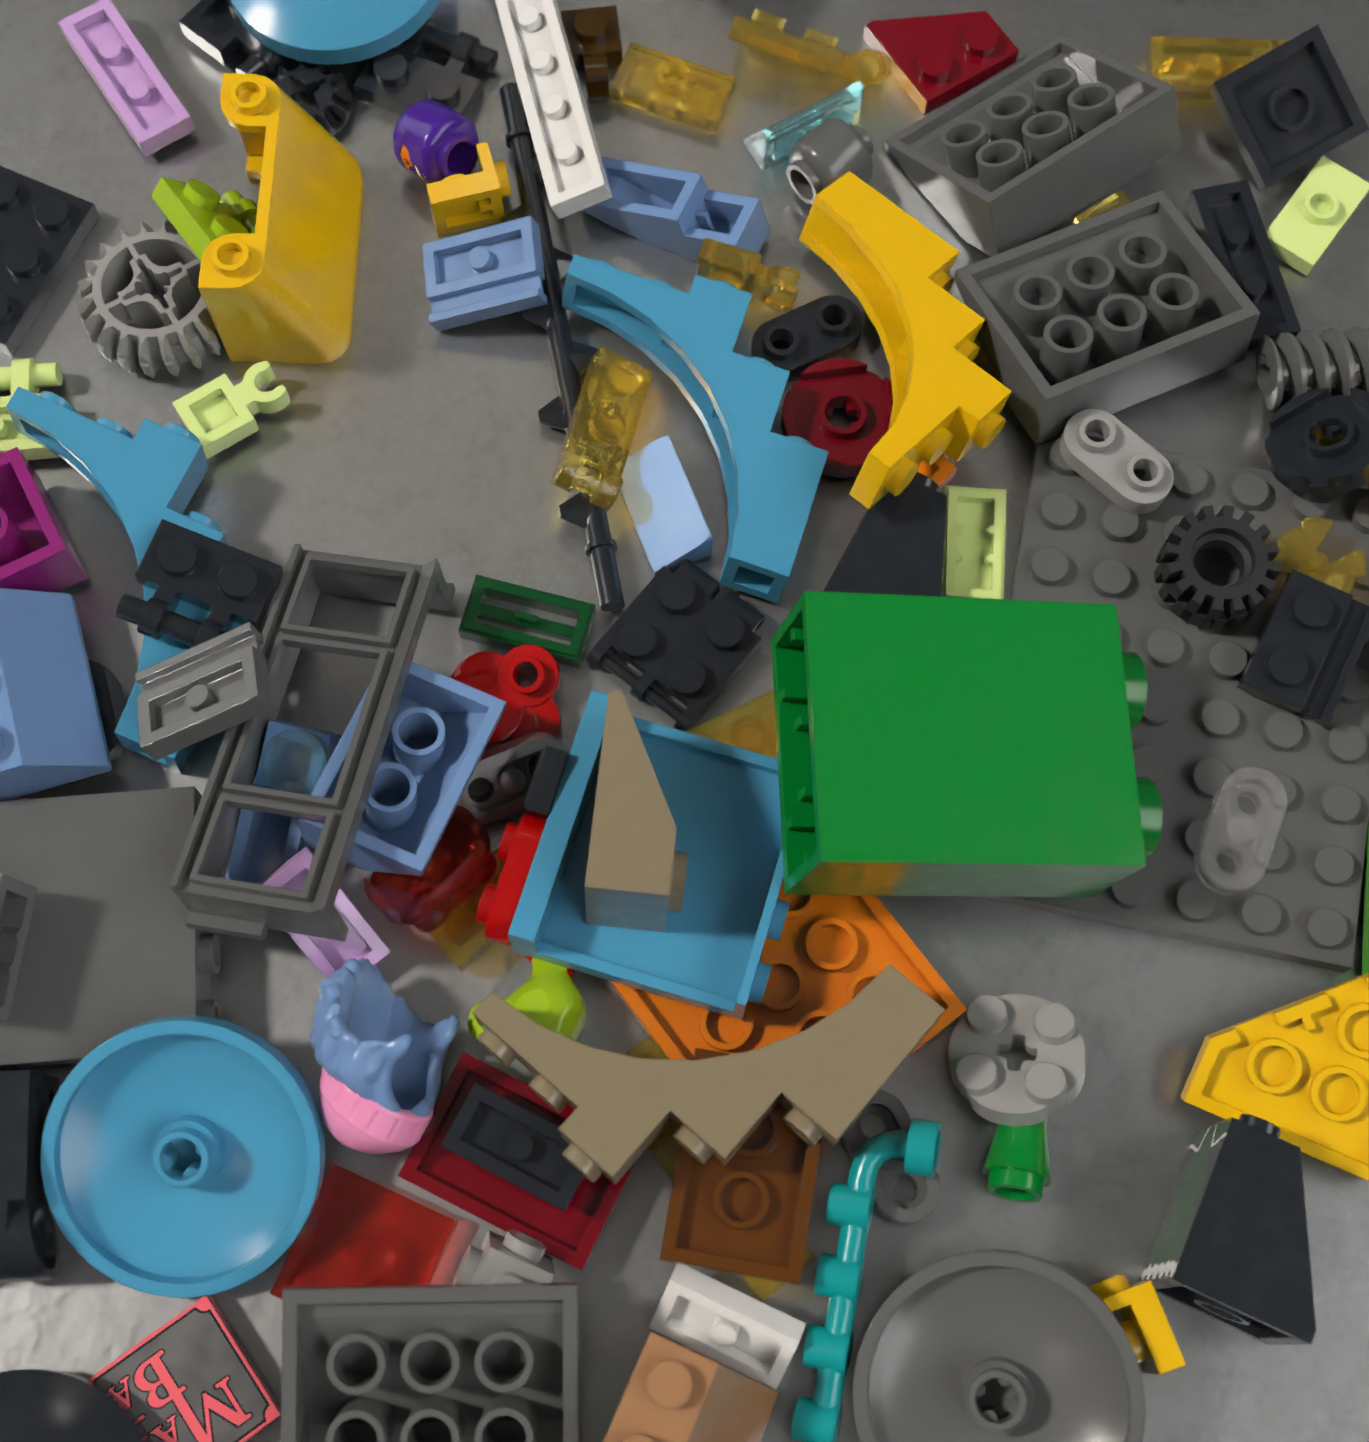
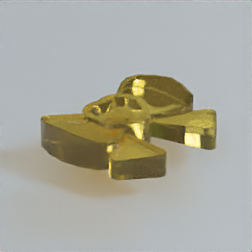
M1306 517L1301 523V528L1291 529L1277 538L1275 542H1277L1280 552L1273 561L1281 562L1280 571L1288 572L1289 574L1294 569L1348 594L1355 583L1354 579H1362L1366 574L1364 550L1361 548L1354 550L1329 564V559L1325 553L1316 551L1333 526V521L1330 519Z

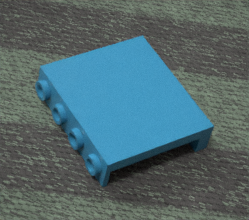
M591 690L508 932L511 951L742 1020L748 1001L761 1005L772 965L759 962L766 938L776 941L780 940L790 902L778 899L784 878L777 758L633 717L677 827L675 851L688 853L682 913L668 912L666 933L586 924L584 886L608 694Z

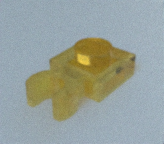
M706 237L697 257V275L711 280H722L732 284L737 289L751 293L750 306H752L754 298H757L769 307L782 312H789L794 306L799 290L796 287L801 273L786 266L768 267L762 265L761 254Z

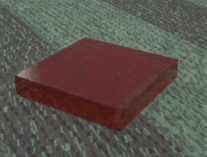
M333 1163L320 1189L313 1211L297 1236L270 1294L282 1299L285 1287L429 1285L458 1222Z

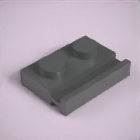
M250 622L135 673V681L141 686L142 694L137 696L140 748L155 761L272 710L266 658L260 651V645L264 644V638Z

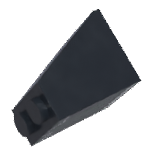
M1240 1114L1239 1119L1231 1117L1195 1132L1139 1282L1151 1280L1157 1293L1267 1345L1312 1344L1316 1333V1320L1300 1147L1280 1139L1282 1130L1276 1125L1249 1114Z

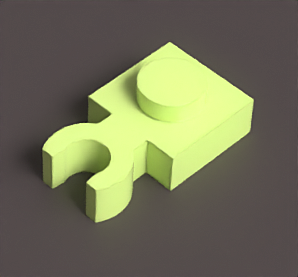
M268 361L258 362L246 371L243 381L235 386L232 385L224 373L172 402L186 428L200 440L206 459L260 430L253 415L258 412L275 413L281 411L291 402L283 384L269 392L260 391V388L265 383L276 378Z

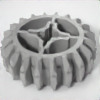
M168 220L156 232H153L152 228L142 221L140 234L131 237L119 229L120 243L114 247L100 243L99 253L102 260H85V271L88 277L77 281L78 293L82 298L76 302L78 314L85 325L84 331L91 343H95L102 356L111 363L118 360L121 367L130 374L141 366L144 373L152 379L155 378L162 366H166L169 373L178 378L180 364L190 361L191 365L201 370L202 359L200 355L208 351L220 356L221 345L218 340L220 336L198 289L201 261ZM153 290H156L161 299L166 301L168 309L163 308L158 298L155 299L152 293Z

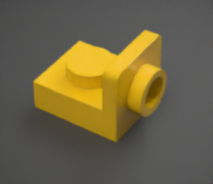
M487 142L476 144L480 172L468 175L454 174L444 178L442 181L426 184L438 237L498 223L505 216L502 197L512 195L504 161L493 162Z
M1121 1273L1089 1285L1111 1311L1119 1310L1123 1320L1119 1323L1123 1327L1134 1350L1137 1362L1141 1363L1144 1373L1161 1375L1186 1365L1151 1280L1130 1284L1126 1273Z

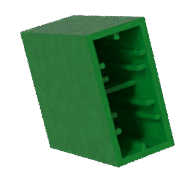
M804 591L771 638L785 895L1091 898L1146 867L1145 858L1153 854L1160 840L1163 820L1162 803L1154 782L1147 777H1136L1131 730L1139 724L1145 710L1147 676L1140 656L1135 652L1122 651L1116 604Z

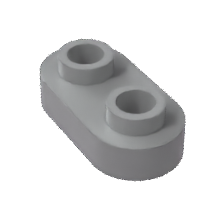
M1082 410L1073 415L1067 422L1059 445L1061 456L1070 468L1124 511L1134 514H1145L1161 506L1170 492L1174 481L1172 467L1161 453L1114 415L1104 410ZM1086 432H1097L1103 436L1104 441H1092L1087 437ZM1137 469L1144 470L1151 476L1152 480L1142 481L1135 476L1133 471Z

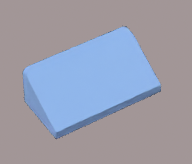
M668 435L654 440L611 468L612 475L654 575L663 566L673 570L678 568L686 559L693 563L712 556V535Z

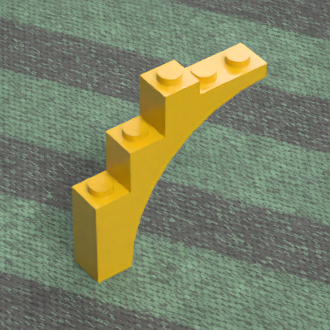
M848 171L816 194L799 240L832 267L859 299L879 334L890 366L893 406L889 430L868 453L849 493L863 506L870 509L888 492L898 496L912 481L919 469V464L923 460L932 465L944 452L954 461L958 462L975 445L985 449L995 439L1006 422V419L1000 415V412L1012 391L973 362L980 348L974 341L985 319L949 293L954 283V278L949 273L960 251L852 172Z

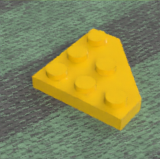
M1369 973L1206 1035L1180 1098L1186 1103L1223 1119L1231 1117L1239 1119L1240 1114H1249L1269 1121L1282 1130L1280 1139L1300 1147L1302 1153L1369 1181Z

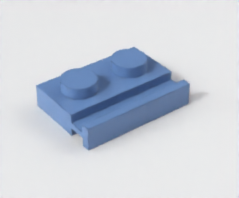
M531 216L422 244L426 297L431 303V314H428L429 323L438 331L548 304L547 296L543 293L542 280H545L540 228Z

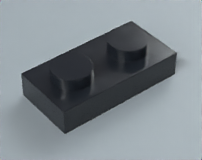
M477 1083L473 1085L441 1144L443 1149L565 1214L585 1177L562 1155L570 1144L563 1139L557 1125Z

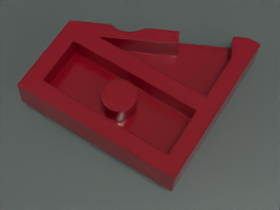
M987 11L875 20L865 24L863 40L924 116L1016 62L1019 53L1017 47Z

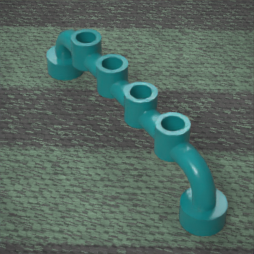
M913 1117L909 1131L886 1130L870 1137L854 1156L847 1184L833 1182L831 1185L826 1208V1223L840 1226L836 1254L822 1252L817 1265L814 1292L815 1295L829 1297L825 1326L811 1323L806 1335L803 1366L817 1369L818 1372L814 1398L799 1396L796 1402L791 1428L792 1440L800 1442L838 1441L842 1420L841 1403L844 1384L853 1349L855 1313L864 1278L866 1242L874 1214L877 1173L885 1161L892 1158H903L904 1172L906 1174L934 1178L940 1153L942 1122Z

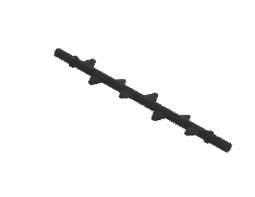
M513 82L507 83L500 88L499 92L508 133L505 137L506 146L511 149L521 205L501 219V223L531 216L540 228L545 280H542L543 293L547 296L548 304L520 311V316L545 328L547 332L559 396L538 411V417L541 424L566 431L578 491L576 495L558 506L559 518L585 529L588 542L585 546V553L591 557L600 609L604 612L617 611L625 606L615 557L618 547L617 542L611 537L599 476L619 463V456L616 451L592 441L579 377L600 361L599 350L572 341L567 312L565 308L561 307L563 292L560 281L566 278V273L573 256L553 247L542 192L544 181L537 155L534 152V144L518 84Z

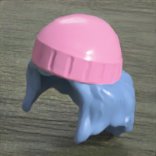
M348 959L329 978L323 979L319 983L320 996L315 1001L316 1011L310 1041L315 1050V1059L322 1066L319 1079V1115L330 1135L345 1147L374 1155L403 1151L419 1142L433 1117L434 1105L440 1094L441 1070L444 1065L445 1054L459 1031L460 1019L456 1015H452L450 1018L443 1019L437 1024L420 1021L418 1016L406 1004L405 998L401 995L393 994L391 985L383 979L382 971L378 966L372 965L369 959Z

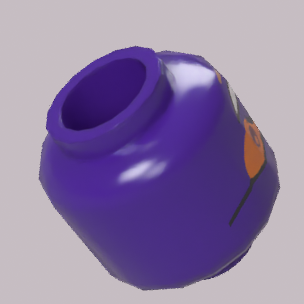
M429 99L419 101L405 110L397 121L393 133V152L396 160L404 169L426 183L442 181L444 178L454 174L468 175L476 166L478 160L476 144L479 143L476 128L466 116L447 105Z

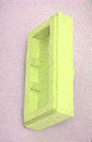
M1323 155L1266 231L1275 257L1308 276L1369 192V182Z
M945 485L943 494L947 496L941 597L1004 599L1007 490Z

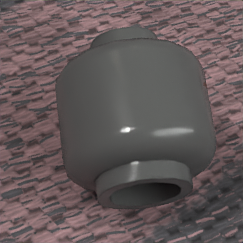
M826 119L797 140L790 148V165L787 167V176L792 188L804 202L812 205L816 194L848 171L867 183L872 178L873 172L871 155L874 148L872 141L865 130L858 125L851 126L841 119Z

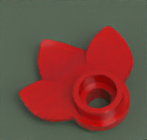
M523 644L512 648L505 655L487 651L478 652L465 658L450 678L506 701V708L486 747L504 742L510 737L514 740L533 732H547L556 737L558 736L562 718L553 696L558 690L561 673L557 660L548 650L534 644ZM526 664H533L538 672L537 680L529 687H522L517 679L518 671ZM540 754L534 755L529 761L531 763L538 762Z

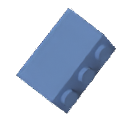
M0 588V801L12 800L113 770L75 598L68 593Z
M411 662L347 864L364 871L423 875L506 708V701ZM369 686L311 795L333 798ZM298 818L303 844L316 849L324 822Z

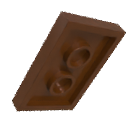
M695 1048L693 1060L730 1054ZM777 1103L724 1167L712 1156L703 1165L679 1145L659 1260L800 1285L822 1140H819L815 1146H811L797 1136L781 1119L787 1110Z

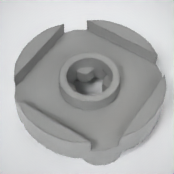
M1016 993L999 995L997 997L994 995H982L975 998L969 1003L966 1015L955 1026L949 1041L948 1061L951 1078L957 1091L960 1090L962 1096L970 1101L971 1109L982 1118L1000 1125L1014 1127L1032 1126L1048 1120L1049 1112L1060 1108L1066 1101L1068 1107L1077 1098L1085 1080V1044L1082 1035L1075 1025L1074 1015L1065 1005L1052 1003L1038 996ZM1012 1048L1026 1049L1028 1054L1034 1055L1036 1058L1035 1061H1023L1020 1070L1008 1069L1007 1059L1001 1057V1055Z

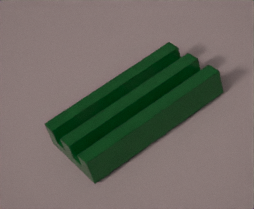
M476 575L458 631L462 639L505 650H511L523 644L538 645L548 650L558 663L580 668L584 645H587L590 635V625L593 623L596 615V605ZM484 596L577 619V623L574 627L539 618L536 615L483 604L482 601ZM478 618L558 638L561 640L569 641L571 643L570 645H566L550 641L547 639L476 622V620Z

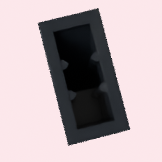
M917 472L912 481L898 496L888 492L868 509L823 592L941 597L947 496L938 492V484L929 477Z

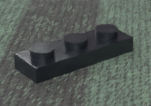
M1248 179L1192 190L1186 204L1197 234L1260 312L1247 351L1257 350L1259 340L1264 334L1271 339L1275 334L1289 332L1296 337L1301 332V327Z

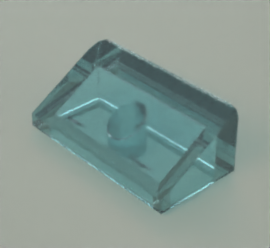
M860 81L853 83L744 138V145L763 171L789 160L790 148L796 141L826 119H841L851 126L859 123L864 93L863 84Z

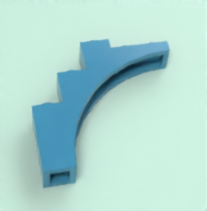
M574 254L566 273L561 307L604 325L643 351L676 383L700 417L715 449L726 490L728 512V543L719 584L778 603L790 577L829 451L815 447L801 437L783 436L771 432L790 371L778 368L763 358L746 357L734 352L752 294L737 289L728 282L711 280L699 275H695L690 291L686 293L673 288L664 281L649 280L617 269L606 261L590 260Z
M18 386L6 406L18 432L59 455L98 490L123 523L134 547L138 567L162 519L227 544L224 533L221 532V527L209 517L195 511H188L185 516L183 515L208 470L202 444H200V440L195 434L175 423L169 422L163 427L145 418L132 439L131 433L113 420L99 417L95 422L76 413V409L68 401L54 393L42 391L39 396ZM142 585L143 600L148 601L153 597L156 590ZM180 600L175 613L203 623L208 618L210 611ZM234 621L230 630L243 624ZM144 635L137 672L193 647L163 635L158 640ZM135 681L114 733L125 749L182 774L199 742L157 761L140 748L137 696L142 694L141 686Z

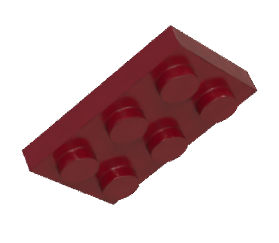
M463 1052L434 1106V1114L419 1142L412 1147L398 1176L505 1232H508L509 1229L517 1230L539 1240L547 1247L545 1253L583 1272L637 1160L616 1185L603 1174L594 1183L584 1177L565 1214L443 1149L441 1144L475 1083L558 1127L574 1112L567 1105L559 1114L544 1102L528 1084Z

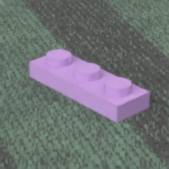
M99 0L58 22L64 37L145 157L195 131L190 115L111 0Z

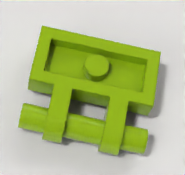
M161 176L151 195L200 261L205 248L222 235L233 233L255 234L257 205L254 201L243 198L236 190H229L221 197L215 189L199 180L189 179L185 183Z

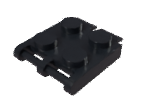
M686 559L674 573L665 566L661 568L592 648L586 658V662L596 669L601 666L605 667L632 688L630 691L632 697L639 702L647 699L676 721L674 729L689 733L761 647L762 638L756 633L763 625L765 616L732 591L718 605L712 602L720 592L721 588L719 587L721 584L690 560ZM613 652L617 653L642 672V676L638 678L610 655ZM659 685L684 704L687 709L683 712L654 690L655 686Z

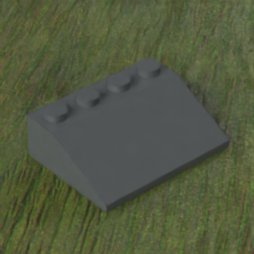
M1060 34L884 141L885 150L959 236L990 257L1035 240L1181 148L1175 86L1063 34Z
M1163 190L955 271L954 276L965 305L985 319L978 333L980 341L997 380L1012 391L1006 402L1036 445L1062 435L1069 419L1082 410L1100 409L1113 414L1243 361L1260 315L1259 310Z
M578 1282L285 1287L282 1295L281 1442H582Z

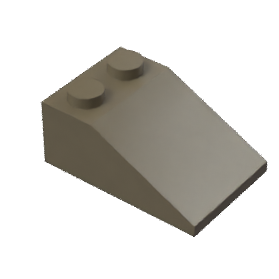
M609 690L584 886L586 924L666 933L668 912L682 913L688 853L675 851L677 827L623 691Z

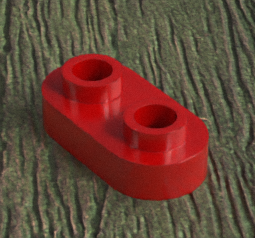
M525 813L519 825L511 822L507 824L497 855V860L505 862L497 886L492 884L486 885L476 914V922L485 925V939L511 947L508 932L547 819Z

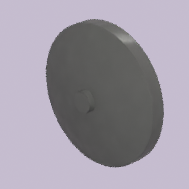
M978 1249L943 1257L926 1265L909 1276L884 1301L872 1319L858 1352L852 1392L853 1412L860 1442L1143 1441L1146 1413L1144 1387L1134 1350L1123 1327L1100 1296L1086 1283L1062 1267L1034 1255L1002 1249Z

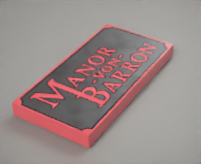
M205 1295L88 1379L112 1392L124 1402L140 1420L152 1442H248L281 1418V1406L210 1295Z

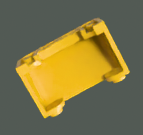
M223 73L220 94L221 110L228 124L238 130L247 153L246 173L250 183L260 184L255 234L233 233L222 235L213 240L205 248L201 259L198 289L231 362L268 361L269 363L304 364L332 362L343 355L348 349L351 340L364 196V180L360 163L347 148L269 78L257 74Z

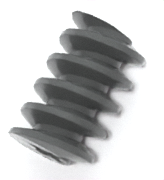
M1351 327L1345 329L1344 332L1333 328L1323 330L1320 334L1307 330L1299 332L1296 337L1289 332L1275 334L1272 339L1264 334L1259 340L1257 347L1256 372L1258 386L1263 394L1265 406L1268 410L1279 409L1282 403L1283 392H1286L1288 401L1307 392V390L1311 391L1321 388H1329L1330 393L1332 388L1334 395L1351 396L1350 388L1369 392V328L1365 330L1361 327Z

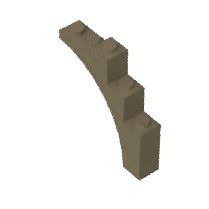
M889 964L852 1001L805 1031L753 1051L701 1060L641 1059L588 1047L536 1024L493 992L473 1011V1015L479 1026L484 1029L477 1038L484 1048L506 1067L515 1058L536 1076L528 1086L556 1112L560 1114L567 1105L574 1110L559 1127L563 1139L570 1144L562 1155L591 1182L594 1183L603 1174L616 1185L670 1121L679 1127L672 1135L673 1139L692 1157L704 1165L712 1156L724 1167L777 1103L787 1110L781 1119L797 1136L811 1146H815L819 1140H822L832 1149L933 1028L945 1009Z

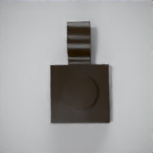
M616 5L561 11V19L576 70L584 69L588 102L609 100L608 67L623 65Z

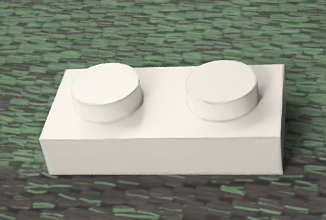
M677 1264L649 1328L776 1390L800 1342L806 1323L695 1269Z

